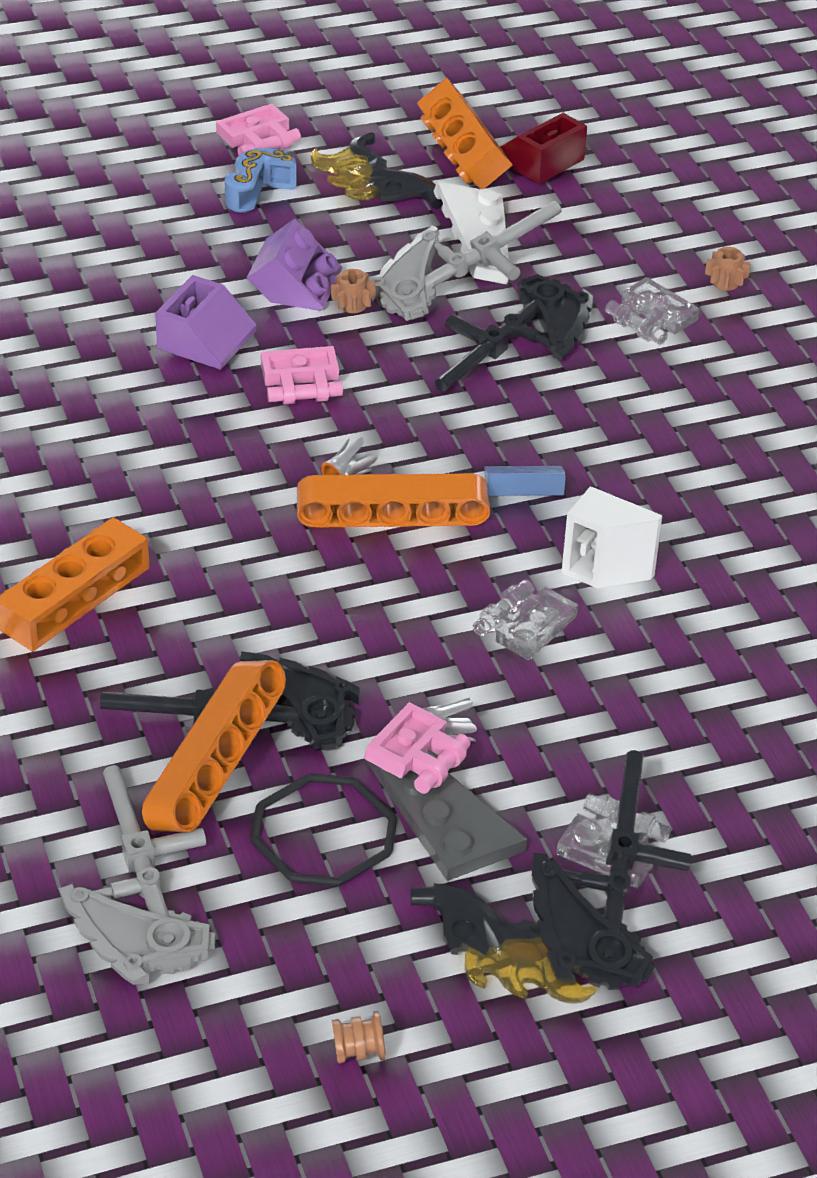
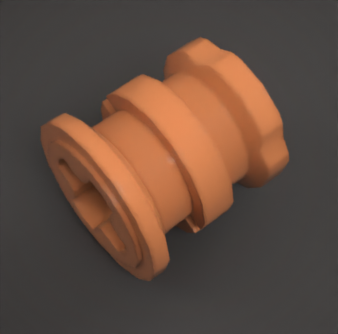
M374 1011L372 1018L364 1021L361 1020V1016L351 1017L352 1022L341 1023L339 1019L332 1020L338 1064L345 1063L347 1057L356 1056L357 1061L366 1060V1054L375 1053L380 1060H385L386 1051L379 1011Z

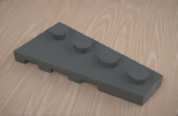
M366 760L447 881L526 852L527 839L451 774L448 773V777L439 787L432 788L428 793L423 794L417 791L414 786V781L419 774L410 770L401 779Z

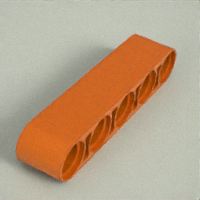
M478 474L312 475L301 479L297 485L298 519L302 524L314 528L474 526L485 522L490 515L487 481Z
M240 661L230 668L143 803V821L150 830L158 832H191L199 826L283 693L286 682L285 672L277 661Z

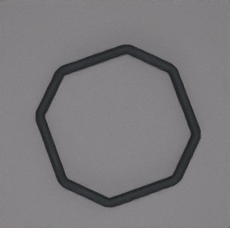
M312 773L301 777L259 801L255 808L250 840L289 881L304 884L340 886L392 854L397 818L358 779ZM310 782L353 786L388 819L384 850L339 877L296 874L259 839L263 812L266 807Z

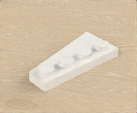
M437 181L434 194L437 199H441L443 202L442 211L445 218H450L452 221L451 231L454 238L459 239L462 243L461 253L464 254L472 249L470 241L487 231L494 236L506 229L502 194L496 193L491 189H476ZM508 245L500 248V251L509 259ZM478 261L468 267L473 278L507 285L508 278L492 263L484 266Z

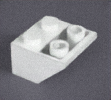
M590 486L567 513L562 574L595 588L651 580L655 576L662 515Z

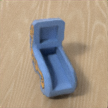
M254 148L244 151L236 158L235 173L229 172L225 176L226 206L237 213H246L254 210L263 184H269L272 188L294 190L296 188L295 158L285 151L273 148Z

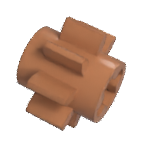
M722 247L717 252L714 251L712 253V259H707L705 274L711 276L710 283L716 288L730 291L736 289L738 285L742 286L743 280L749 278L750 263L744 262L745 254L739 249Z
M347 269L340 275L335 276L336 284L331 285L332 300L338 301V309H343L348 313H359L371 306V298L376 297L375 282L369 281L368 273H364L359 269Z

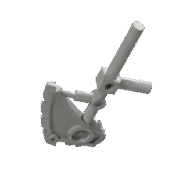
M553 201L494 236L486 231L470 241L472 249L464 254L460 252L454 253L449 247L442 246L438 239L440 235L439 230L433 225L416 236L411 244L407 243L397 252L394 260L391 258L382 267L379 276L375 275L371 280L375 282L376 297H381V305L383 308H386L388 313H398V316H402L408 321L429 313L428 307L432 304L431 300L436 297L435 286L452 276H465L469 271L468 267L478 261L484 266L492 263L509 280H516L520 275V269L501 253L500 248L562 212L561 207L557 201ZM437 250L438 255L447 263L429 273L432 259Z
M111 765L105 768L103 775L123 836H121L123 856L129 873L136 872L137 877L110 883V887L95 891L84 887L74 889L73 885L70 884L59 888V893L67 912L75 918L74 924L80 934L91 941V947L100 958L110 962L111 967L131 984L150 983L148 972L161 970L163 974H174L176 969L185 971L192 967L193 962L208 959L209 951L215 950V933L210 932V924L200 923L199 921L194 922L192 921V916L184 912L175 914L174 911L167 910L160 889V873L154 868V857L205 846L206 837L203 828H198L191 832H181L150 839L148 830H140L120 768L116 765ZM139 893L145 899L148 911L114 901L108 897L113 896V899Z

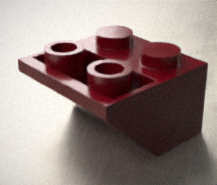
M563 112L500 146V148L513 164L510 168L531 181L541 184L585 159L587 125Z

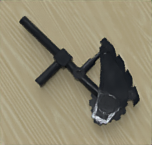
M536 274L520 280L518 284L519 302L523 304V309L517 314H507L504 317V324L500 328L491 324L484 330L461 318L450 315L446 320L445 327L479 344L435 380L436 388L441 392H445L487 356L497 359L508 349L509 338L521 336L534 343L538 341L549 346L553 358L563 360L573 350L574 341L578 342L583 335V327L586 328L589 322L593 295L584 288H582V291L576 292L571 290V287L567 284H561L558 280H550ZM536 316L541 323L546 337L540 335V331L526 324Z
M241 651L240 661L273 660L277 661L285 672V688L278 699L281 705H275L265 721L287 723L288 726L292 727L291 732L297 737L303 736L304 741L309 742L313 750H328L342 746V739L347 736V731H352L354 727L355 710L354 707H350V700L359 704L360 687L337 676L334 679L324 670L311 666L306 668L293 660L284 658L276 660L265 654ZM196 690L195 699L101 692L100 709L194 716L195 723L215 691Z
M631 750L626 753L616 829L613 828L606 856L605 865L611 866L609 876L584 870L581 873L562 870L557 863L547 860L548 854H533L531 877L536 890H533V907L540 919L537 922L540 939L548 949L546 956L557 981L570 986H574L576 980L573 974H578L581 978L587 977L590 980L589 984L599 988L601 985H605L608 990H618L620 985L638 988L641 981L647 982L654 970V966L650 964L653 956L645 950V947L639 945L641 938L635 931L629 932L627 925L622 923L625 897L631 884V878L628 875L629 869L632 870L634 862L638 861L689 871L691 863L690 853L638 843L639 833H634L644 755L637 750ZM571 881L579 882V886L605 892L607 898L604 916L577 890Z

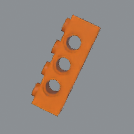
M447 77L417 102L424 113L420 117L421 120L433 133L432 136L443 149H446L444 154L455 167L460 165L456 168V171L468 185L473 181L480 189H485L513 165L468 101Z
M112 517L0 595V631L34 652L150 568L148 538Z

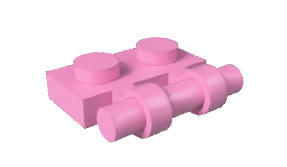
M273 104L216 121V133L232 148L238 147V155L254 148L284 150L290 148L292 143L301 140L299 130L297 128L289 130V118Z
M334 346L261 352V367L265 386H278L267 387L268 402L283 401V405L295 404V400L316 398L317 402L328 401L329 397L343 396L341 381L327 382L339 380V366ZM310 382H313V383H314V384L294 385V384H299V383H310Z
M409 702L367 745L364 759L401 779L410 770L419 774L414 781V786L417 791L425 794L432 788L439 787L448 777V770L459 766L465 759L466 750L470 747V740L464 734H458L454 738L445 734L444 730L447 721ZM430 750L436 753L437 757L434 758L426 752Z

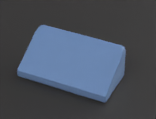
M561 466L484 467L489 496L564 495L566 475Z

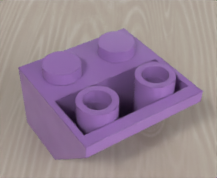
M293 219L266 238L247 279L271 303L320 311L325 307L331 294V285L336 283L335 276L340 274L343 267L331 253H328L314 239L308 229L304 228L296 219Z
M192 275L155 313L158 349L220 370L257 331L255 322L223 284Z

